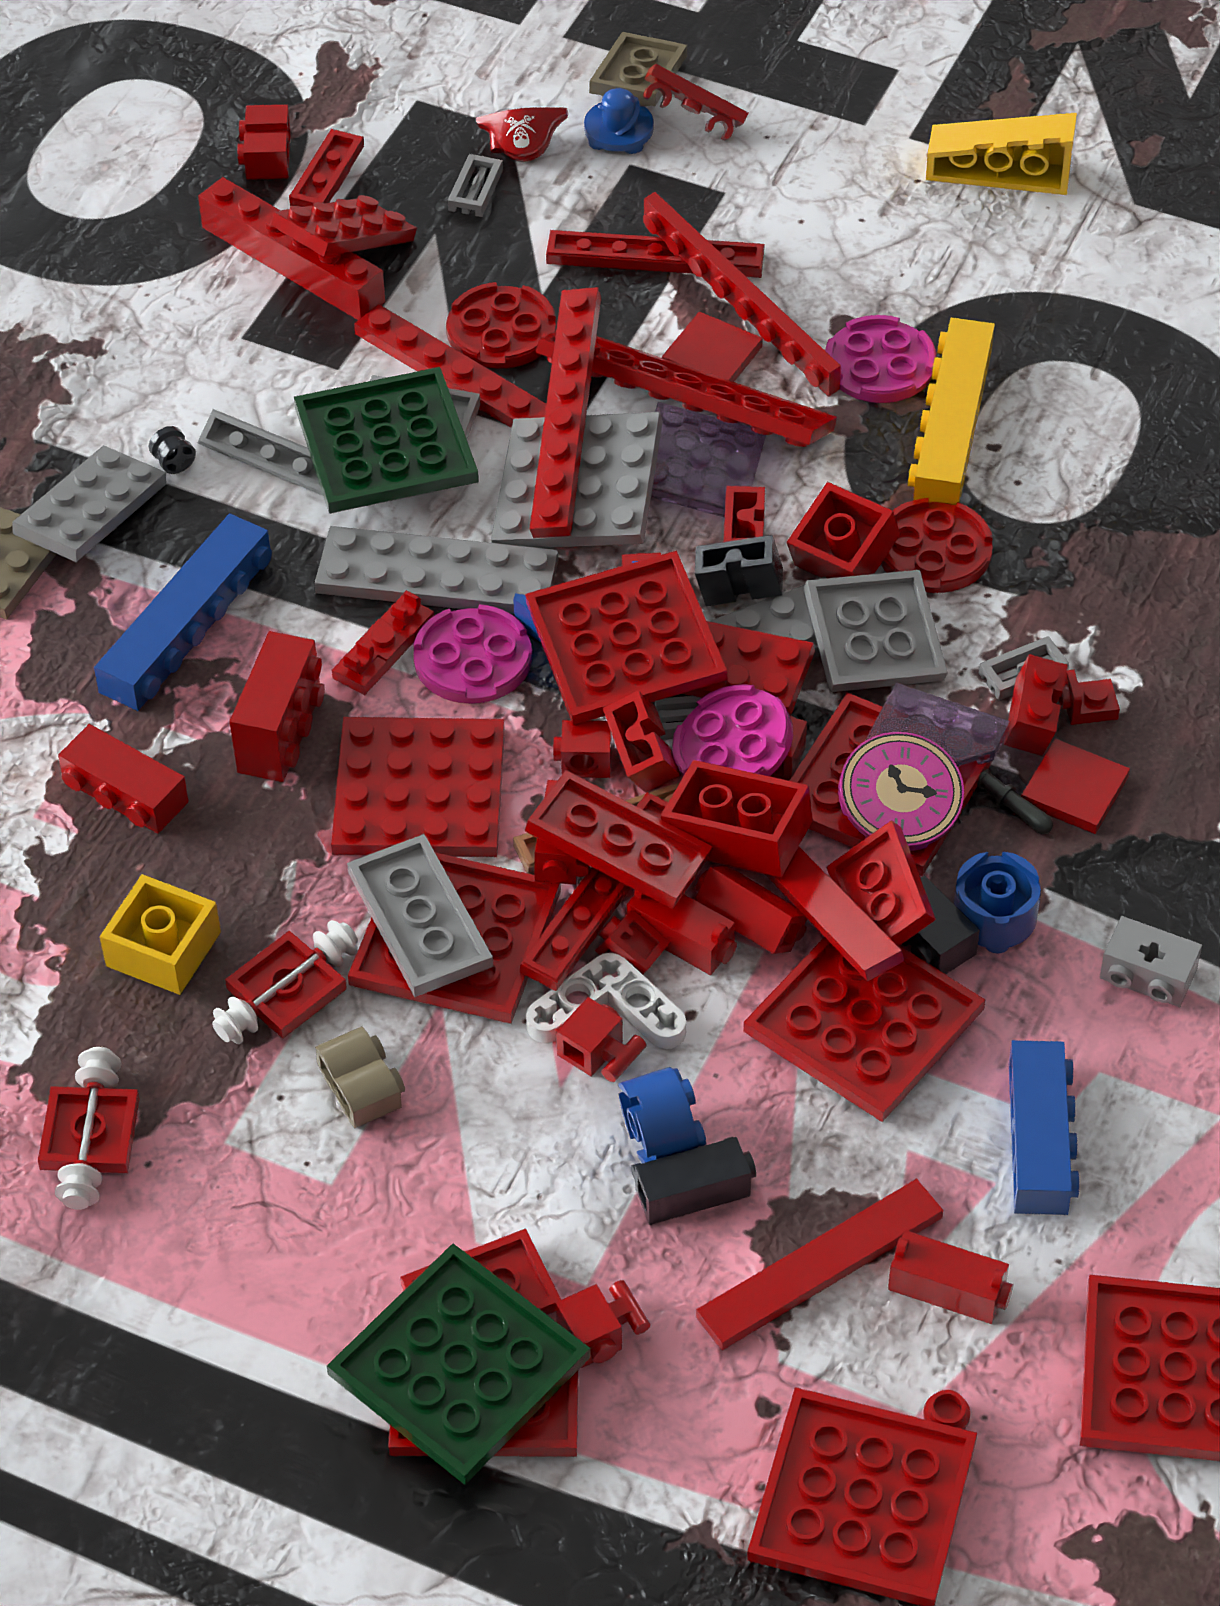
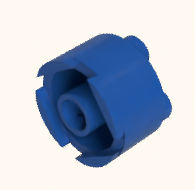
M988 852L979 853L962 865L956 881L954 905L980 929L979 946L985 947L991 953H1004L1009 947L1020 944L1032 934L1037 923L1041 896L1037 870L1023 857L1009 852H1002V856H988Z
M667 1067L618 1084V1087L623 1091L618 1093L630 1139L635 1138L637 1142L641 1141L644 1149L636 1151L641 1163L707 1144L703 1127L699 1120L694 1121L690 1109L691 1105L696 1104L694 1091L688 1079L682 1080L677 1068Z

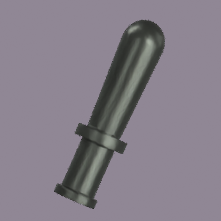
M989 769L984 770L980 774L977 787L985 789L994 796L997 805L1009 808L1037 833L1048 834L1053 829L1052 818L1017 794L1016 787L1012 784L1005 785L993 776Z

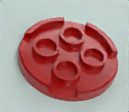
M496 282L476 286L460 295L452 303V309L446 321L447 339L452 348L484 367L498 369L521 366L541 356V354L535 353L538 339L556 331L555 311L544 295L525 285L522 288L497 286Z
M922 498L906 502L892 510L900 536L881 563L886 573L920 570L926 592L945 593L971 585L988 569L992 558L993 537L986 521L973 509L959 502L956 505L943 502H929V498Z

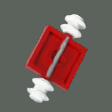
M329 921L327 924L329 933L325 935L320 931H316L313 934L314 950L310 949L290 930L225 979L227 990L235 997L228 999L230 1009L226 1012L220 1008L214 1009L213 1015L215 1020L212 1022L216 1033L225 1042L233 1041L236 1044H241L243 1042L242 1031L246 1029L255 1033L258 1030V1016L284 1039L347 989L346 979L330 965L342 966V954L344 952L350 956L357 954L356 943L358 938L353 929L344 922Z
M93 1047L79 1055L78 1064L81 1068L76 1071L75 1080L82 1087L51 1086L38 1164L40 1170L58 1171V1179L62 1183L55 1188V1196L66 1207L75 1210L85 1209L98 1202L100 1194L96 1187L102 1183L100 1172L128 1173L140 1098L136 1089H114L119 1082L116 1072L120 1070L122 1063L117 1055L105 1047Z

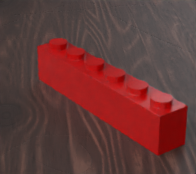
M222 177L198 195L202 228L348 315L359 320L378 304L383 305L385 303L382 269L353 252L324 257L270 225L273 212L280 211L279 209Z

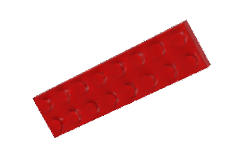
M556 331L539 338L535 352L547 356V361L552 363ZM596 336L591 377H602L603 375L615 379L614 383L620 387L628 389L639 387L648 390V395L655 399L669 400L671 398L682 402V407L695 412L710 411L717 414L716 418L720 421L733 424L739 421L751 425L750 429L753 432L762 435H772L774 433L786 437L785 441L798 447H806L834 431L837 416Z

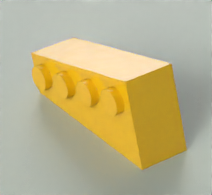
M1077 113L932 125L927 155L926 180L1067 195Z

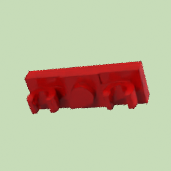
M658 64L649 68L645 76V80L652 84L645 89L644 99H650L653 91L659 90L663 94V100L659 107L665 108L670 104L672 94L675 95V98L682 101L681 106L694 114L707 112L714 117L707 121L705 131L709 133L714 128L715 123H721L725 128L724 134L721 137L724 141L732 136L734 127L737 128L744 124L749 112Z
M331 129L289 195L290 206L306 207L312 206L316 202L330 203L364 148V137Z
M406 590L332 669L333 679L365 696L414 643L419 630L434 616V611L421 605V598Z

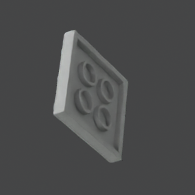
M920 570L806 581L803 589L830 692L944 681L948 672Z

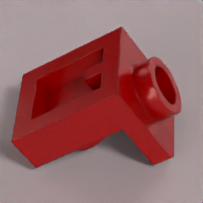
M1067 670L1064 690L1058 701L1062 710L1067 709L1071 725L1118 720L1120 708L1111 679L1078 682L1075 670Z
M631 909L621 920L614 915L598 933L603 938V941L595 949V952L602 955L610 949L613 953L624 957L643 975L661 955L670 941Z

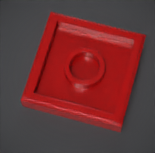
M698 312L662 355V358L735 382L762 348L763 338Z
M1055 738L1021 797L1047 815L1096 834L1129 778L1130 768Z

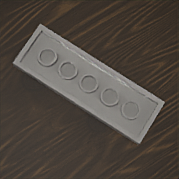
M330 526L315 579V592L318 594L396 602L407 590L421 598V605L467 609L478 608L479 604L493 606L514 615L513 598L515 593L525 595L553 586L559 561L558 550Z

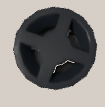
M166 426L159 429L149 441L150 453L155 459L159 460L160 466L166 473L178 474L183 472L195 460V448L189 441L185 440V435L178 427Z

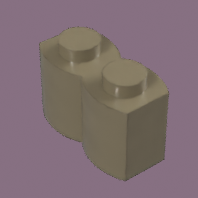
M361 1026L315 1047L319 1069L328 1086L336 1095L343 1112L354 1129L402 1108L401 1093L405 1092L403 1080L395 1067L389 1070L383 1061L386 1059V1054L381 1041L376 1035L370 1037L364 1027Z

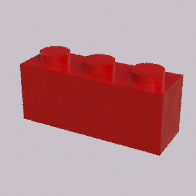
M88 724L58 754L62 772L61 776L68 787L75 791L81 790L95 798L104 808H113L127 816L136 826H145L157 834L189 802L185 776L91 724Z

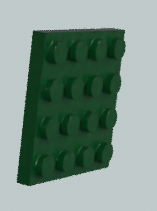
M440 367L294 396L295 410L329 514L479 482L478 469Z
M453 1243L327 1365V1373L332 1379L466 1485L586 1363L591 1354L590 1347Z

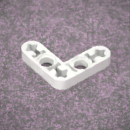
M604 953L596 957L565 979L557 991L550 990L533 1002L526 1012L527 1033L532 1039L541 1043L556 1041L557 1029L581 1005L570 1003L566 997L574 991H582L601 1005L609 1003L658 1048H675L684 1041L686 1036V1018L684 1013L631 963L615 953ZM603 972L609 973V975L603 978ZM615 972H618V977L614 978L612 975H610ZM634 994H643L650 999V1002L643 1007H633L628 1004L627 999ZM542 1018L548 1021L553 1018V1024L549 1025L545 1021L538 1024V1019ZM659 1021L664 1026H666V1028L659 1030ZM674 1024V1030L671 1031L669 1028H667L668 1026Z

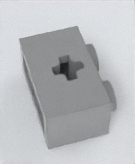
M1121 916L1104 952L1100 979L1106 980L1116 987L1128 988L1150 996L1157 1002L1181 1007L1198 969L1202 944Z

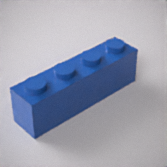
M1012 1040L1008 1069L1014 1214L1068 1215L1071 1198H1078L1079 1171H1071L1070 1159L1076 1160L1077 1133H1069V1122L1075 1121V1096H1067V1085L1073 1084V1059H1065V1044L1062 1041Z

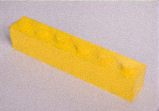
M951 317L948 331L940 332L937 353L942 354V358L935 357L932 370V379L937 381L936 384L929 383L926 406H931V408L922 412L920 432L925 433L924 437L917 436L914 459L919 461L918 464L911 463L908 476V486L914 487L913 500L929 498V502H943L956 505L957 502L960 503L992 353L994 323Z

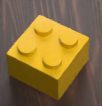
M141 874L100 935L106 967L180 995L221 933L217 904L215 901Z

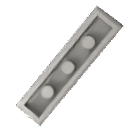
M215 409L212 410L197 442L198 444L323 495L308 447Z

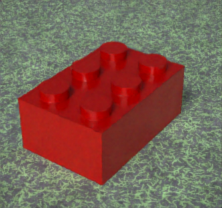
M268 631L229 721L237 773L284 782L289 768L296 766L300 753V741L302 737H308L312 726L313 710L315 707L321 706L325 693V685L320 683L319 678L322 659L317 657L315 640Z
M697 760L692 761L660 815L661 820L713 846L707 861L782 878L813 822L809 785Z

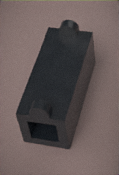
M733 1136L695 1149L631 1165L632 1175L635 1180V1190L649 1225L750 1197L751 1178L756 1177V1168L751 1153L749 1151L743 1153L737 1137Z

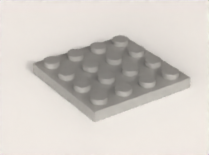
M660 412L586 415L571 536L533 538L529 529L545 417L513 419L491 536L492 543L535 548L644 544L663 424Z

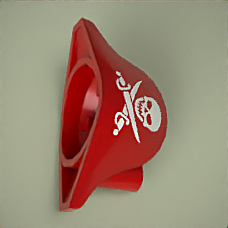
M564 107L511 109L476 117V122L479 128L490 133L492 153L503 152L512 160L526 162L540 157L546 151L554 131L568 118V110Z

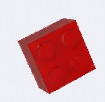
M827 481L786 543L794 565L818 577H826L828 579L875 574L899 538L900 531L892 510Z

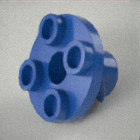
M615 88L607 91L602 97V102L593 106L587 112L584 119V131L588 138V144L593 149L625 151L629 154H636L642 151L643 145L651 138L654 131V119L651 112L645 106H640L638 97H634L629 90Z

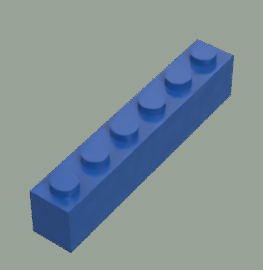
M229 513L94 666L99 693L136 711H139L148 699L155 697L164 680L171 672L174 673L179 669L183 658L194 646H198L202 642L205 633L214 622L223 618L228 606L238 595L246 591L249 582L257 572L268 565L272 556L268 530Z

